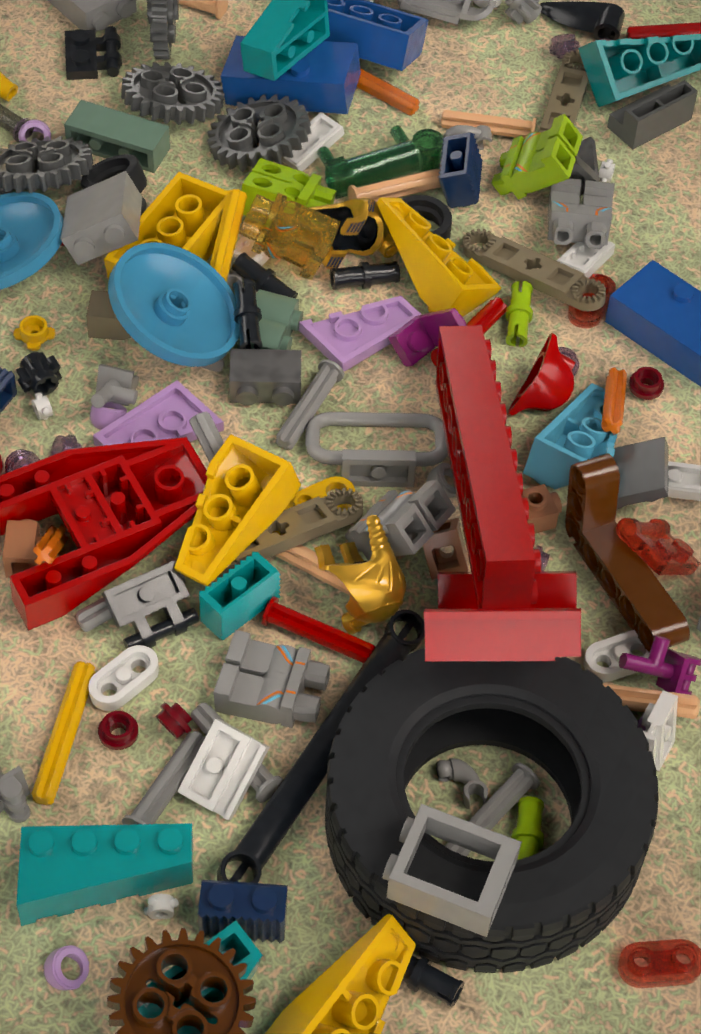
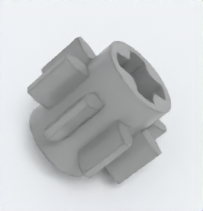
M505 0V3L509 6L505 13L518 24H521L522 21L528 24L539 16L542 6L538 3L540 0Z

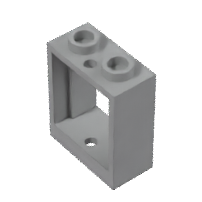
M421 804L415 819L407 817L403 825L399 842L404 844L399 856L392 853L386 864L382 877L388 881L386 898L487 937L517 863L521 842ZM424 833L495 860L478 902L407 874Z

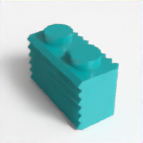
M252 552V556H246V560H241L240 565L235 564V568L229 569V573H223V578L217 577V582H211V586H205V591H199L200 621L220 640H225L235 630H238L263 611L272 597L275 596L278 599L281 597L279 595L281 593L279 590L281 589L279 586L281 584L279 582L281 574L258 552Z

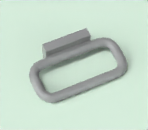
M324 412L314 416L306 427L305 445L307 453L315 461L322 464L342 465L341 477L351 481L354 486L414 487L416 466H434L441 463L448 456L443 422L440 418L430 414ZM326 426L428 428L435 434V449L430 452L407 450H326L320 446V429Z

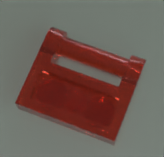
M623 518L616 526L619 538L658 575H691L701 564L692 555L694 551L686 542L679 538L675 539L670 534V525L664 519L655 518L649 522H639L635 518Z

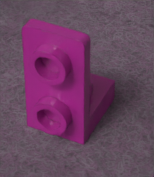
M455 308L415 316L388 337L403 365L406 367L413 366L434 348L438 347L439 326H466L464 318Z

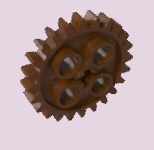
M181 928L178 940H172L168 931L163 930L162 940L158 945L147 936L144 943L145 952L143 953L137 948L131 947L129 957L133 964L119 961L117 971L123 978L116 977L110 980V989L118 994L107 997V1007L118 1011L109 1015V1026H122L115 1034H178L177 1031L184 1026L196 1027L201 1034H246L241 1028L252 1027L254 1017L244 1011L254 1009L256 1004V998L245 995L252 991L254 981L250 979L240 980L246 973V963L233 966L232 962L235 958L236 950L233 948L223 954L220 953L221 938L219 937L210 945L204 944V931L202 930L199 931L194 941L188 940L185 928ZM169 965H176L184 970L185 975L180 979L172 980L167 978L162 970ZM151 981L155 983L158 988L147 987L146 983ZM214 987L223 993L224 999L212 1003L206 1001L202 997L201 992L207 988ZM183 997L189 999V1004H183L180 1009L174 1007V1001L179 1002ZM145 1003H153L161 1008L162 1013L155 1018H146L139 1013L138 1008ZM205 1017L215 1018L217 1023L210 1024Z

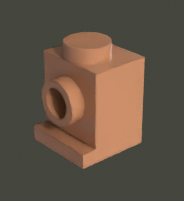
M545 484L523 489L521 497H527L529 503V519L527 523L534 524L535 534L556 528L559 513L562 512L559 495L556 492L549 493Z
M459 518L447 520L437 531H433L434 534L423 545L432 580L437 579L438 572L469 571V558ZM452 546L454 550L450 553H444L440 548Z
M31 519L20 521L7 520L2 555L6 578L38 565L34 562L37 555L32 551L42 538L39 533L40 524L38 521Z

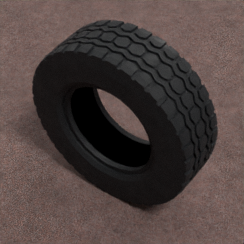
M422 648L406 655L404 661L399 659L386 667L382 672V676L378 673L365 685L363 692L360 691L348 707L347 712H345L332 742L327 768L325 830L327 844L330 849L329 853L344 889L349 897L353 896L354 905L366 919L371 917V924L374 926L386 914L393 915L415 942L414 950L419 952V957H426L436 964L439 961L446 962V967L464 971L469 967L474 968V972L496 973L497 969H502L503 973L524 971L525 967L529 965L531 969L552 963L555 957L557 960H560L576 952L579 945L584 947L596 938L601 930L606 929L615 919L632 894L657 821L659 796L656 767L652 751H649V743L641 727L637 728L638 721L628 706H622V699L609 686L604 687L603 680L591 671L580 669L581 665L567 657H555V661L425 662V650ZM470 745L502 747L533 760L554 779L561 789L571 818V826L553 845L533 856L517 860L487 937L386 898L388 881L382 878L390 855L393 853L399 856L404 843L399 842V837L407 817L415 819L405 792L409 781L432 758L448 750ZM424 833L407 874L478 902L494 861H483L461 855L445 847L431 835Z

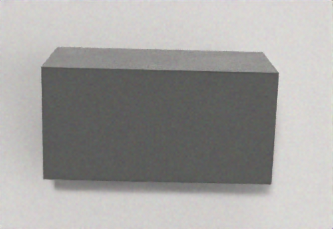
M685 80L672 87L668 84L610 113L607 127L633 150L691 120L698 91Z

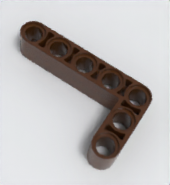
M605 453L575 463L570 467L565 518L567 535L569 538H574L576 543L573 545L630 628L635 630L638 639L649 653L655 635L670 639L669 647L686 642L690 638V630L685 616L615 522L620 473L614 458L610 454Z

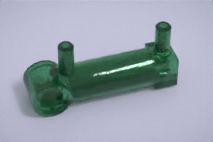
M396 125L391 128L390 134L397 144L346 159L344 156L334 158L329 148L324 146L319 148L317 155L325 166V183L328 188L336 190L335 199L348 196L347 190L350 185L360 187L418 171L424 172L439 169L443 135L433 129H421L410 140L402 127Z

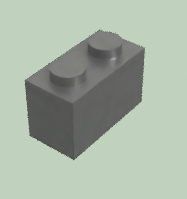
M231 349L229 375L230 403H240L242 405L275 403L279 406L297 404L301 399V350Z

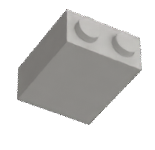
M48 0L79 29H95V32L102 31L107 26L123 18H128L137 12L136 0Z
M127 171L67 196L61 241L77 265L138 240L142 196Z

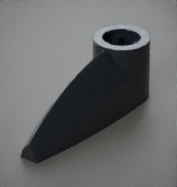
M585 1L540 3L542 6L541 13L571 28L592 32L596 40L611 41L618 40L620 37L625 13L616 4Z

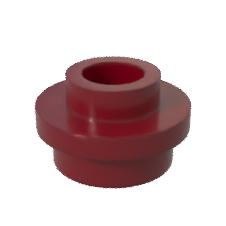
M641 367L631 375L629 389L640 399L652 400L662 394L664 380L657 369Z
M164 702L160 706L162 710L155 717L176 739H179L184 733L187 735L192 732L188 725L192 718L178 703L175 702L170 707Z
M112 711L100 722L98 735L105 747L112 750H123L135 743L139 735L137 721L127 712ZM117 728H122L126 731L121 735L111 734Z

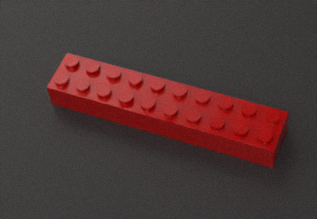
M482 325L439 326L435 384L478 609L530 608L531 604H536L538 599L537 582L534 580V574H540L541 554L539 549H533L535 545L534 524L527 523L529 519V503L527 497H521L523 494L522 473H516L517 451L516 449H510L512 446L511 426H505L507 411L505 403H501V383L496 381V362L491 360L490 339H485Z

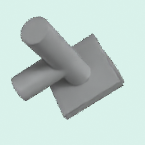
M100 364L96 393L91 398V404L95 408H102L107 402L129 406V404L134 405L138 396L136 388L139 383V376L134 375V371Z
M17 766L8 773L3 774L0 767V813L5 811L11 820L16 823L24 822L30 817L31 811L26 799L30 791L20 766Z

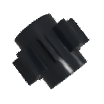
M43 352L30 353L21 360L20 368L16 369L20 377L17 381L25 393L33 390L35 394L41 392L42 396L48 395L58 387L59 380L62 379V375L59 372L61 366L54 355L46 358Z

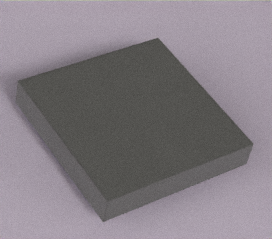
M665 437L614 448L613 458L620 473L617 509L627 505L646 501L653 502L660 498L668 497L669 445Z

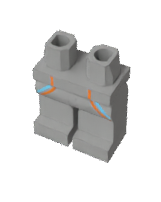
M570 178L551 185L548 199L547 240H554V243L559 245L583 242L588 248L601 249L604 245H607L612 220L615 183L585 180L582 204H579L580 179Z
M438 480L427 481L416 493L404 490L398 494L396 490H391L345 533V538L348 542H355L357 550L362 551L369 561L372 551L366 522L368 516L377 515L380 519V524L383 525V530L388 537V542L394 555H414L434 534L433 531H437L456 509Z
M235 630L225 658L226 663H223L213 692L215 712L270 724L281 723V726L293 728L295 720L316 723L320 712L321 697L305 694L304 691L306 687L325 691L330 679V665L311 660V649L302 647L296 649L282 644L272 645L252 640L250 633Z

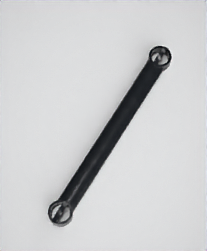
M403 609L397 611L390 618L385 627L383 637L234 851L229 852L223 858L217 870V881L238 882L248 867H250L253 872V880L250 883L259 882L262 875L261 870L327 775L333 739L352 701L360 691L363 692L365 685L378 673L382 676V672L386 667L399 659L404 661L405 656L409 652L414 651L424 639V620L418 613ZM398 621L407 622L397 636L393 627L394 623ZM414 627L417 632V638L412 641L403 640ZM242 861L232 878L228 880L225 874L227 863Z

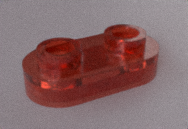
M592 274L589 277L590 279L594 278L596 282L598 280L601 281V284L603 283L604 287H606L605 304L595 311H582L569 305L568 319L573 325L579 328H593L602 320L608 308L610 295L616 291L615 282L606 275ZM593 293L582 294L583 297L586 296V299H588V296H590L591 299L593 295L596 297V295Z
M686 939L631 943L621 952L618 960V972L625 983L635 988L688 985L695 982L701 975V949L695 943ZM680 954L685 955L689 958L690 963H681L676 956ZM643 958L647 961L648 966H638L634 959Z

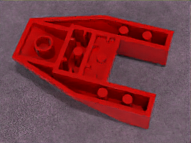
M187 437L68 449L0 475V536L6 532L7 520L20 521L31 519L40 521L59 513L78 548L56 557L51 564L44 562L41 565H36L9 576L12 601L28 631L72 611L135 566L195 517L197 511L195 504L198 495L203 493L207 481V470Z

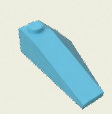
M591 383L534 438L523 474L533 478L540 485L545 484L553 489L568 486L571 465L605 453L614 457V445L617 434L613 435L611 431L604 432L601 427L605 395L604 388Z

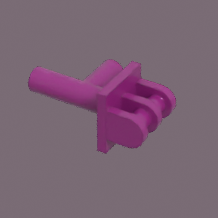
M655 635L648 658L628 653L621 654L619 658L620 668L658 677L656 685L667 692L692 694L689 687L691 681H696L697 675L694 674L696 665L701 666V659L668 648L670 639Z

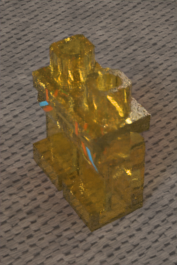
M279 192L274 201L256 194L238 234L254 241L251 251L257 254H261L263 251L270 258L283 259L302 268L299 276L312 280L331 249L341 221L297 202L286 201L287 196Z

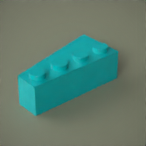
M701 34L675 35L671 37L657 36L643 39L626 38L611 41L595 40L578 48L598 107L701 70Z
M192 823L21 827L16 902L21 926L36 923L37 919L53 915L60 917L75 913L74 910L97 904L104 906L116 903L118 899L139 895L140 897L193 883Z

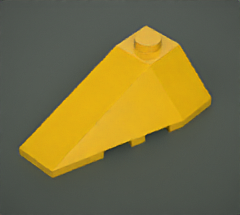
M380 197L376 202L419 297L426 303L430 313L455 308L463 317L501 290L500 285L473 258L467 262L453 251L456 246L454 242L449 238L444 239L429 231L432 227L430 222L401 198Z
M232 434L229 435L208 465L206 471L207 481L203 493L198 495L195 504L197 511L192 526L187 528L174 567L177 572L204 586H209L282 514L301 487L291 462Z
M386 914L283 1009L265 1034H381L386 1023L381 1020L390 996L397 994L415 949V942L393 915Z

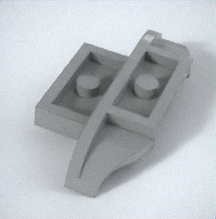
M397 0L401 2V9L457 25L460 19L479 21L486 18L496 4V1L491 0L489 5L480 9L471 7L472 0Z

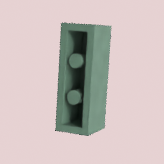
M81 100L64 123L66 139L72 137L74 142L82 140L83 144L89 145L93 155L106 159L122 154L134 155L138 158L142 169L155 173L170 150L168 125Z

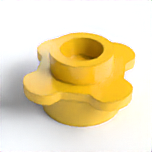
M31 315L25 317L20 322L19 328L14 330L13 335L16 340H21L27 344L29 350L36 351L41 348V344L45 341L54 339L56 333L54 328L48 327L47 321L43 317Z

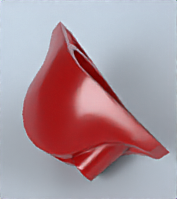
M549 334L527 379L507 411L508 416H514L518 412L527 409L552 410L562 406L570 398L574 389L572 369L576 362L559 352L557 336L555 334Z

